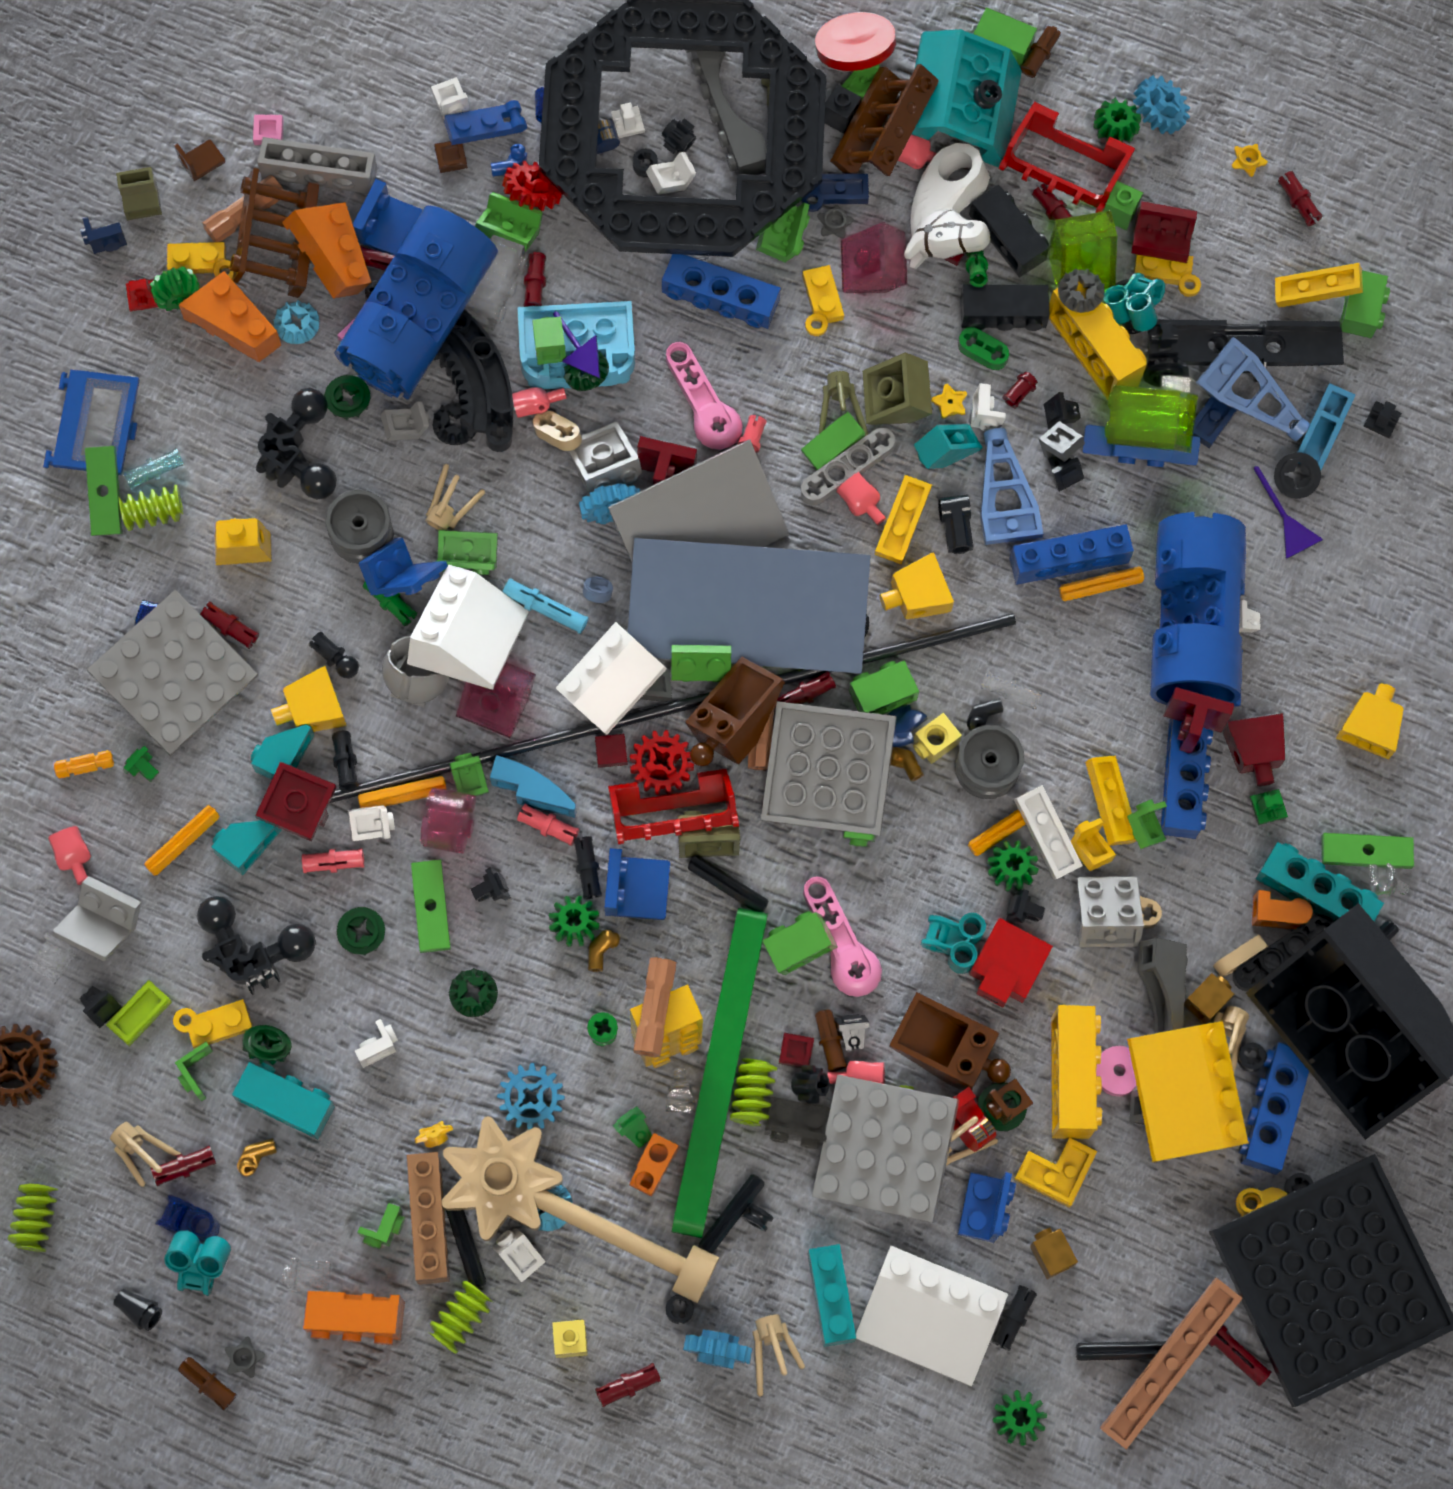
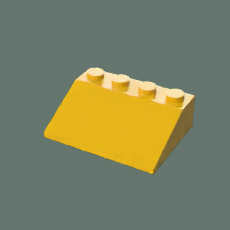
M1223 1021L1127 1039L1152 1162L1248 1144Z

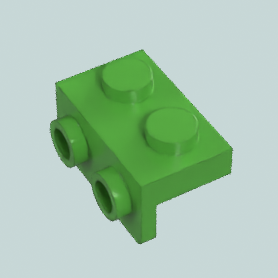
M492 192L489 195L487 208L477 220L475 227L490 239L526 252L539 235L543 213L535 208L530 210L527 205L520 207L519 202L510 201L508 197Z
M804 202L798 207L794 206L759 235L756 250L783 262H787L794 256L799 255L804 245L802 240L803 231L810 219L808 215L809 204Z
M439 530L438 558L436 562L446 561L447 565L472 569V572L479 575H489V570L497 568L498 533Z
M672 645L671 681L720 682L731 669V646Z

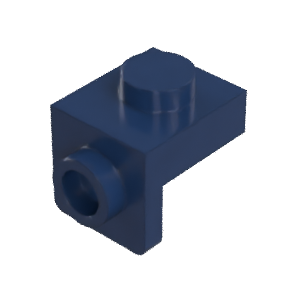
M88 216L82 218L85 227L81 228L80 232L84 244H90L94 254L103 251L112 252L118 250L121 246L127 245L119 222L93 229Z

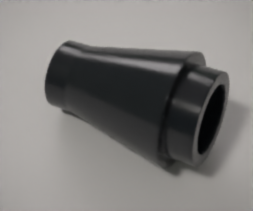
M122 1289L113 1302L114 1306L119 1308L139 1330L143 1328L147 1331L151 1330L158 1323L162 1315V1309L158 1307L157 1302L133 1294L126 1289Z

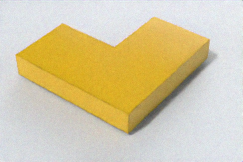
M1070 1137L1056 1164L1028 1151L1014 1180L1070 1208L1097 1151Z

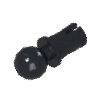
M318 632L312 638L315 642H309V646L327 660L326 664L329 667L336 664V672L339 676L350 679L358 673L359 663L356 658L347 655L343 656L345 649L336 646L323 632Z

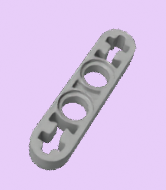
M887 428L875 429L811 474L802 482V500L809 505L821 504L835 494L838 487L857 472H860L862 475L890 455L895 445L893 432ZM877 438L880 440L887 439V447L882 444L874 449L875 456H873L870 449L876 446ZM856 452H861L866 455L867 461L862 465H858L852 461L851 456ZM838 468L844 472L845 476L840 481H834L829 477V471ZM821 477H823L825 484L819 488V495L816 496L814 493L809 495V486L814 489L821 485Z

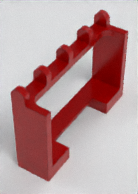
M1034 102L1008 144L1005 156L998 169L1004 171L1008 166L1023 173L1021 180L1027 182L1029 177L1049 185L1047 192L1052 194L1055 189L1074 197L1073 204L1078 205L1081 200L1096 207L1095 214L1101 216L1117 181H1121L1128 169L1135 148L1112 137H1109L1104 150L1096 148L1055 129L1059 113ZM1028 130L1115 169L1116 172L1105 189L1104 194H1094L1017 158L1014 154Z
M727 769L697 773L699 790L640 799L638 782L608 786L618 845L624 844V841L645 838V841L651 840L653 836L675 833V836H680L682 832L700 829L712 831L713 827L732 825L733 827H739L735 795ZM723 801L727 805V810L721 813L635 826H625L620 819L623 816Z

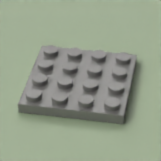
M176 590L169 594L87 669L89 674L170 757L258 676L252 667Z
M777 701L761 821L881 836L897 717Z
M837 1074L812 1197L934 1223L959 1099Z

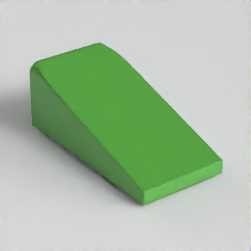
M847 412L805 445L801 451L815 469L819 470L864 438L865 432L852 415Z

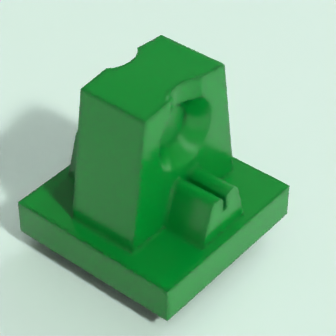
M145 746L140 750L137 748L125 761L126 765L123 767V771L126 774L130 773L135 777L139 772L149 782H152L159 774V771L149 763L152 756L148 753L149 749Z
M1279 789L1250 796L1258 825L1288 817Z
M637 1106L630 1109L612 1125L622 1137L625 1135L638 1148L642 1147L652 1137L644 1121L646 1116Z

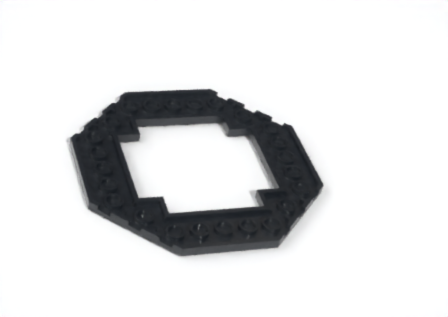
M626 0L618 9L611 10L601 18L597 25L588 33L581 34L571 42L567 49L558 57L554 56L546 62L539 170L619 252L734 257L822 184L826 75L820 69H816L807 60V56L792 42L789 43L780 34V30L766 16L763 17L749 0ZM632 47L743 53L742 78L770 79L766 174H737L736 200L623 195L624 169L596 168L602 71L630 72Z

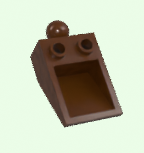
M741 657L685 721L697 741L700 742L691 749L690 757L692 762L697 766H707L713 761L715 751L739 765L758 743L785 683L784 680Z
M916 992L889 1045L890 1048L940 1080L962 1091L968 1087L973 1090L982 1070L986 1071L988 1078L995 1083H1003L1011 1075V1067L1007 1061L999 1058L994 1060L988 1059L997 1042L999 1032ZM973 1037L984 1041V1043H975ZM966 1062V1066H971V1069L963 1071L960 1068V1064Z

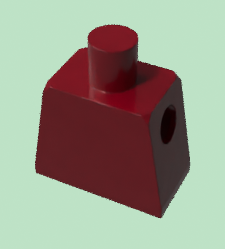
M1283 713L1228 721L1222 732L1238 772L1241 774L1254 772L1256 783L1259 787L1275 783L1272 769L1281 767L1285 761Z

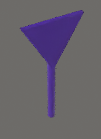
M1255 466V473L1283 519L1286 559L1323 541L1324 539L1286 514L1258 466Z

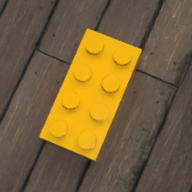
M1078 282V286L1075 291H1080L1081 295H1083L1085 299L1086 290L1089 288H1084L1082 284ZM1058 288L1053 290L1049 303V320L1109 403L1115 402L1138 388L1147 365L1146 357L1139 348H1135L1131 343L1127 330L1123 326H1119L1115 321L1111 308L1106 303L1103 304L1101 302L1092 311L1084 313L1075 312L1068 309L1061 302Z
M688 984L670 992L660 1057L641 1056L646 1067L653 1065L654 1068L663 1066L671 1061L670 1057L681 1052L682 1056H685L699 1049L698 1045L702 1043L703 1017ZM643 1004L630 1009L631 1034L634 1041L640 1024Z
M1058 1005L1051 1017L1053 1139H1069V1137L1072 1139H1089L1097 1131L1098 1126L1102 1124V1108L1097 1107V1095H1101L1102 1079L1101 1076H1096L1097 1064H1101V1046H1096V1037L1101 1031V1016L1096 1015L1095 1006Z

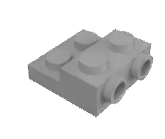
M617 421L582 435L580 446L575 450L567 451L589 496L590 492H594V489L600 486H612L622 482L624 484H631L642 474L639 458Z

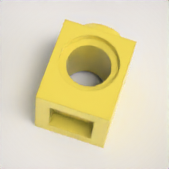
M942 713L915 733L913 747L920 758L923 760L927 758L933 764L959 745L962 735L947 716ZM936 735L942 739L943 743L932 745L927 738Z
M584 1320L552 1323L556 1358L588 1355Z

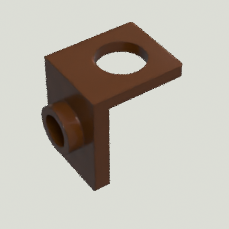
M211 139L186 154L178 143L174 145L180 163L194 182L226 162Z
M1013 1079L998 1091L992 1090L985 1099L988 1103L986 1107L994 1119H1000L1003 1125L1033 1104V1101L1017 1079ZM1015 1091L1020 1095L1021 1103L1017 1108H1008L1004 1103L1003 1096L1006 1092Z

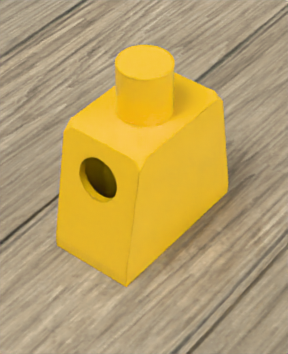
M234 518L216 521V565L272 562L271 534L259 519Z
M934 552L895 572L891 580L893 590L879 595L885 611L900 606L905 619L952 612L954 604Z
M326 666L284 687L283 692L287 704L271 709L277 726L294 720L296 727L305 724L311 726L313 732L346 726Z
M1381 683L1378 685L1375 695L1364 692L1337 734L1336 739L1389 760L1397 749L1404 710L1401 705L1392 702L1396 691L1395 688Z

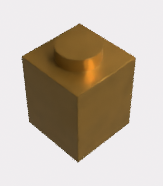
M1211 973L1187 998L1184 1006L1203 1024H1207L1235 993L1231 991L1232 987L1226 979L1221 976L1216 977Z
M1050 1227L1034 1235L1036 1241L1030 1245V1248L1047 1280L1074 1267L1078 1263L1061 1228L1053 1232Z

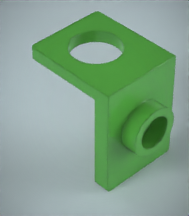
M207 1042L175 1062L182 1075L177 1077L187 1093L193 1090L201 1102L206 1099V1096L187 1068L213 1052Z

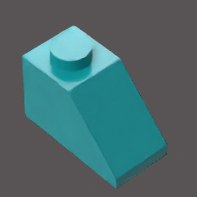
M969 424L937 425L914 444L920 462L927 469L945 468L983 448Z
M305 724L265 737L262 744L256 745L251 754L250 760L252 761L251 765L254 771L272 780L280 762L297 768L315 736L311 726Z
M261 820L232 823L227 829L223 828L215 835L212 841L214 844L211 848L215 855L243 876L282 829Z

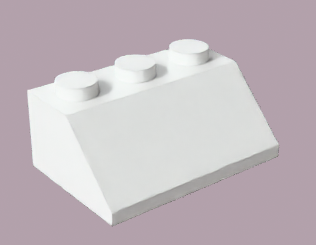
M615 622L561 681L556 689L605 734H608L667 668Z

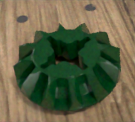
M600 351L598 352L600 379L586 372L582 374L581 370L570 365L564 367V378L572 389L577 391L592 390L606 379L609 372V363Z
M343 375L335 378L329 383L324 394L328 403L327 409L335 417H343L346 420L355 416L359 418L364 410H368L371 400L368 385L362 379L353 375ZM343 389L350 396L355 395L352 397V406L347 401L341 402L343 400Z
M357 907L347 911L340 918L336 932L342 948L352 955L360 954L365 956L367 953L377 951L379 945L384 941L386 928L383 919L376 911L366 907ZM365 920H367L366 930L372 936L363 935L358 940V943H356L357 934L351 928H361L362 924L364 925Z
M475 968L461 971L452 980L449 989V998L453 1008L466 1017L485 1015L494 1007L498 997L495 980L486 971ZM468 982L474 988L480 987L482 989L478 992L480 1003H477L472 996L465 997V994L468 993Z
M270 1025L253 1026L244 1033L242 1039V1050L248 1052L249 1059H259L260 1064L264 1061H268L271 1065H274L276 1061L284 1062L287 1055H290L292 1048L288 1035Z
M1005 1082L994 1083L988 1086L981 1093L978 1099V1106L984 1113L983 1115L992 1123L995 1131L1008 1132L1022 1123L1027 1109L1003 1125L1000 1119L996 1120L990 1114L986 1107L988 1103L985 1100L989 1092L994 1089L998 1091L1008 1084ZM1008 1091L1003 1096L1004 1102L1012 1100L1008 1108H1017L1021 1103V1097L1015 1091Z

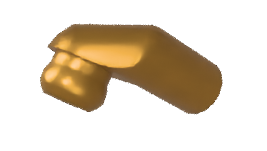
M893 747L891 766L905 769L911 782L924 776L914 754L910 750Z
M611 930L601 931L589 944L588 971H603L604 953L609 948L617 947L620 943V936L617 932H612Z
M271 1138L253 1143L244 1148L237 1163V1169L241 1175L245 1177L253 1175L262 1157L277 1153L274 1139Z

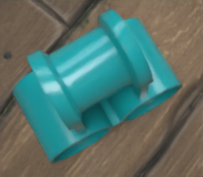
M1137 272L1131 276L1125 286L1116 285L1108 288L1104 292L1103 301L1111 308L1114 315L1113 318L1118 324L1131 320L1135 330L1147 331L1152 329L1157 323L1154 307L1164 296L1165 283L1161 279L1151 280L1145 278L1143 274Z
M971 912L962 916L959 923H956L945 917L930 915L928 918L930 925L926 938L921 940L920 945L927 950L949 955L948 965L952 971L958 974L968 973L977 959V950L974 945L981 941L986 930L984 918L977 913ZM972 923L977 926L979 933L969 935L964 931L963 926ZM937 930H940L938 939H936ZM960 951L966 952L970 956V961L965 964L958 962L955 958V953Z
M177 1232L173 1236L164 1257L165 1265L171 1271L179 1273L177 1290L184 1291L186 1288L202 1291L204 1295L209 1296L213 1288L214 1279L223 1272L231 1252V1246L228 1241L218 1236L209 1237L202 1244L199 1238L192 1232Z

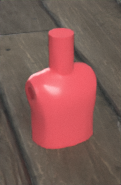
M911 135L898 161L914 169H921L926 162H931L937 153L930 151L931 143L929 140Z
M532 387L512 393L513 404L518 418L542 414L549 409L550 403L567 399L564 388L546 392L543 388Z
M860 472L848 478L838 487L836 492L846 502L853 515L861 516L867 513L877 525L886 519L875 506L880 501L879 492L864 479Z
M72 826L48 837V840L52 846L59 869L62 871L71 869L77 884L81 885L88 877L83 864L90 860L91 854L82 839L79 828Z
M850 1061L847 1064L846 1072L828 1071L827 1075L830 1084H836L837 1074L885 1084L884 1062Z

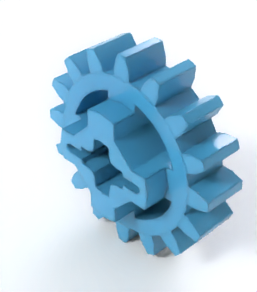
M1152 75L1149 79L1143 80L1133 93L1137 97L1133 100V103L1139 106L1136 112L1143 114L1144 118L1142 121L1144 123H1151L1152 130L1158 127L1161 134H1164L1166 131L1169 134H1173L1175 131H1179L1190 118V115L1186 113L1190 110V106L1184 104L1187 97L1180 95V87H1172L1173 81L1169 80L1166 83L1163 76L1156 79Z
M619 483L606 487L600 486L594 489V492H590V496L582 497V501L579 502L582 519H587V522L596 521V523L600 524L614 522L608 507L640 492V489L635 488L634 485L627 487L626 484L622 485Z
M530 1063L529 1070L527 1071L519 1065V1073L517 1075L510 1071L507 1073L511 1079L509 1083H500L506 1090L505 1093L497 1095L499 1099L505 1100V1104H502L499 1109L500 1111L508 1110L510 1112L505 1118L508 1122L514 1118L517 1119L516 1128L518 1129L521 1128L523 1123H527L528 1130L532 1129L536 1123H538L541 1129H544V1120L548 1119L554 1123L556 1120L552 1113L554 1111L562 1112L563 1110L557 1105L558 1101L565 1100V1096L557 1092L563 1088V1084H554L553 1081L556 1079L557 1074L554 1072L547 1076V1067L544 1065L539 1071H536L534 1063ZM532 1076L541 1078L536 1084H526L522 1080ZM513 1087L518 1090V1101L514 1106L511 1103ZM549 1088L552 1091L550 1107L544 1103V1096ZM527 1090L532 1093L539 1090V1093L536 1095L539 1101L536 1104L532 1102L524 1104L526 1100L524 1093ZM527 1110H535L540 1114V1116L534 1118H527L521 1115Z
M703 1329L701 1336L686 1334L683 1350L698 1354L697 1362L733 1369L734 1362L750 1364L753 1348L738 1344L739 1337Z

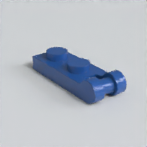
M517 100L509 101L500 106L445 115L444 124L451 145L521 133L527 129L525 118L520 115L522 109ZM510 117L511 121L504 122L503 118Z

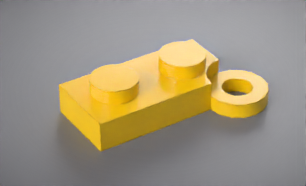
M224 242L167 244V271L173 267L175 269L185 267L186 269H192L194 274L214 273L216 277L223 268L230 269L231 261L226 260V246ZM230 271L228 274L231 279H233L234 271Z
M1136 254L1134 273H1141L1145 278L1151 280L1161 279L1165 284L1178 285L1180 293L1187 297L1197 295L1201 288L1200 279L1191 274L1194 256H1189L1187 263ZM1192 282L1195 288L1187 289L1185 283Z
M830 265L802 271V278L813 313L806 319L805 329L812 336L823 335L827 331L828 323L844 320V312ZM818 321L822 324V327L814 329L811 323Z
M244 999L197 1015L192 1009L182 1008L175 1013L173 1018V1024L178 1031L189 1033L194 1049L205 1042L210 1045L243 1034L253 1027ZM184 1015L191 1017V1023L187 1026L180 1024V1019Z

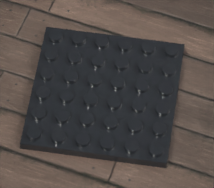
M1376 1154L1361 1159L1209 1231L1238 1295L1243 1298L1241 1301L1292 1407L1304 1404L1453 1331V1313Z

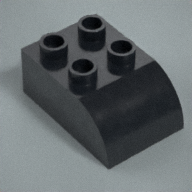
M1359 903L1246 992L1251 1001L1365 1140L1448 1081L1453 1075V1025L1445 1008Z

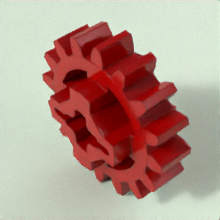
M523 161L522 166L513 163L512 168L508 167L502 183V186L505 187L504 194H511L509 200H518L520 207L527 205L530 210L538 207L541 211H544L545 206L553 209L555 204H560L563 194L540 172L537 162L529 165L526 161Z
M655 730L652 733L651 739H648L645 735L642 736V746L634 744L633 748L637 754H630V762L635 763L630 766L631 774H637L635 782H638V784L644 782L645 792L653 787L655 788V795H659L661 789H665L669 795L673 786L678 790L682 789L681 780L690 781V775L686 771H694V764L688 762L691 761L690 752H686L689 748V743L686 741L680 744L679 734L670 738L668 730L664 731L663 736H658ZM659 745L669 746V748L659 747ZM645 753H647L649 762L645 764V767H642V759ZM681 758L682 766L677 773L674 764ZM657 759H660L662 762L667 760V767H664L662 764L657 765ZM654 778H662L665 780H656Z

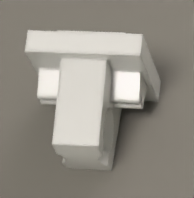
M631 102L620 105V110L611 112L619 138L645 133L638 106L632 107Z
M1241 600L1239 632L1253 633L1260 630V613L1248 609L1247 601Z

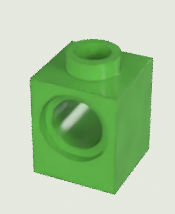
M1117 181L1106 202L1101 219L1127 231L1139 207L1143 192Z
M561 316L532 320L537 364L562 362L566 358Z

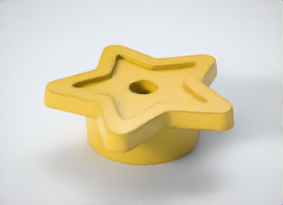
M1258 144L1244 146L1243 148L1239 146L1234 147L1237 159L1233 162L1232 168L1244 169L1249 177L1254 176L1256 168L1265 166L1268 163L1266 159L1261 157Z
M945 384L942 394L932 397L931 402L938 406L942 419L956 414L965 415L966 412L962 402L967 397V392L954 391L949 384ZM948 400H952L953 403L949 404Z
M440 1121L432 1127L419 1129L420 1135L415 1138V1143L423 1142L427 1148L439 1146L448 1140L447 1132L452 1131L453 1127L452 1125H445L443 1121Z

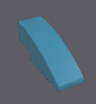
M1330 383L1298 449V452L1313 457L1317 461L1320 470L1323 468L1356 396Z
M496 755L490 775L492 786L517 792V804L524 805L526 803L536 809L573 818L576 817V804L552 781L523 764Z

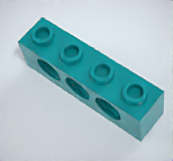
M1276 843L1255 878L1290 900L1296 898L1305 899L1312 906L1313 913L1316 915H1326L1334 922L1349 911L1342 906L1341 898L1351 900L1354 906L1359 903L1373 921H1375L1384 905L1382 901L1378 900L1379 897L1374 892L1357 888L1352 885V881L1346 876L1331 873L1325 869L1326 867L1323 863L1316 859L1303 857L1298 854L1299 851L1294 846L1287 843ZM1288 868H1296L1300 872L1301 878H1292L1288 874ZM1314 883H1322L1327 888V894L1318 893L1315 890Z

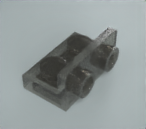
M771 1097V1107H769L768 1112L769 1119H767L764 1135L770 1136L771 1141L778 1143H788V1140L800 1141V1146L809 1149H818L819 1145L823 1146V1143H826L827 1135H825L830 1108Z

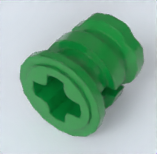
M597 1013L588 1022V1034L597 1046L604 1047L610 1045L617 1036V1021L609 1013ZM604 1024L608 1025L609 1033L604 1032L602 1036H599L597 1027L602 1028Z

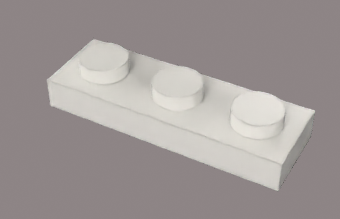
M1043 785L1014 799L1053 880L1083 866Z

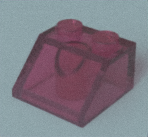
M881 222L842 239V292L887 293L908 284L907 260L904 256L906 250L905 232L885 222Z
M506 662L493 690L466 682L456 717L511 738L529 700L536 674Z

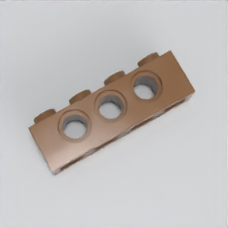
M438 1152L408 1154L407 1167L415 1279L419 1285L450 1282L445 1208L442 1206L444 1194L441 1157Z

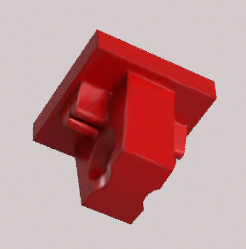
M144 278L136 281L131 280L129 283H126L130 312L158 307L151 293L150 283L154 279L147 280Z

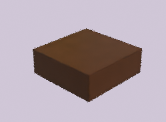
M447 141L434 144L440 173L468 168L463 143L451 145V142Z

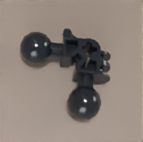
M305 388L298 391L292 399V414L287 420L281 417L278 418L273 413H268L265 416L267 430L258 441V450L261 457L256 465L258 473L266 472V478L270 481L277 480V486L280 488L285 487L294 476L298 477L302 491L308 497L316 500L326 499L333 494L337 482L335 472L329 466L321 463L309 465L306 463L302 451L298 449L304 442L300 433L302 428L306 424L318 423L326 415L328 403L326 397L319 390Z
M221 896L209 897L198 908V924L204 931L215 934L218 940L215 948L202 954V959L219 967L235 983L247 985L252 995L255 994L254 986L258 984L267 989L269 987L268 979L272 977L281 982L274 963L283 959L292 962L304 961L315 950L316 940L311 929L302 924H293L281 931L276 943L266 947L262 942L252 945L249 952L246 953L248 947L244 939L239 934L235 935L232 929L236 913L234 906L228 899ZM240 963L245 966L243 969L244 974L241 976L236 972L238 971L237 965Z

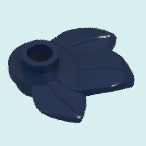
M903 705L889 712L887 715L897 717L893 747H902L914 743L911 731L928 719L926 714L918 710H912L911 705Z

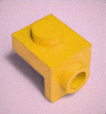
M1101 818L1092 822L1087 820L1079 824L1075 828V834L1071 840L1078 857L1089 871L1112 862L1116 856L1115 852L1099 833L1104 824Z

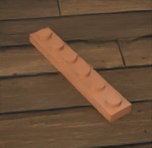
M1215 1277L1101 1425L1100 1429L1127 1450L1243 1298Z

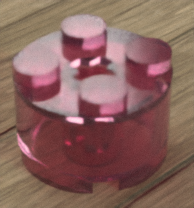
M432 788L426 802V806L429 807L427 815L423 816L421 844L428 848L464 854L467 837L471 838L474 828V820L469 819L470 813L474 811L476 796L446 789Z

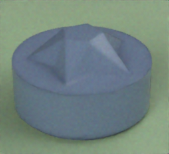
M591 577L584 582L583 595L589 601L605 603L611 599L613 585L607 579Z

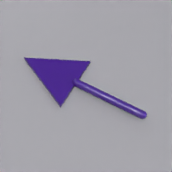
M557 311L553 312L554 317H560ZM561 317L562 328L576 348L562 362L600 379L597 336L595 335L581 346Z

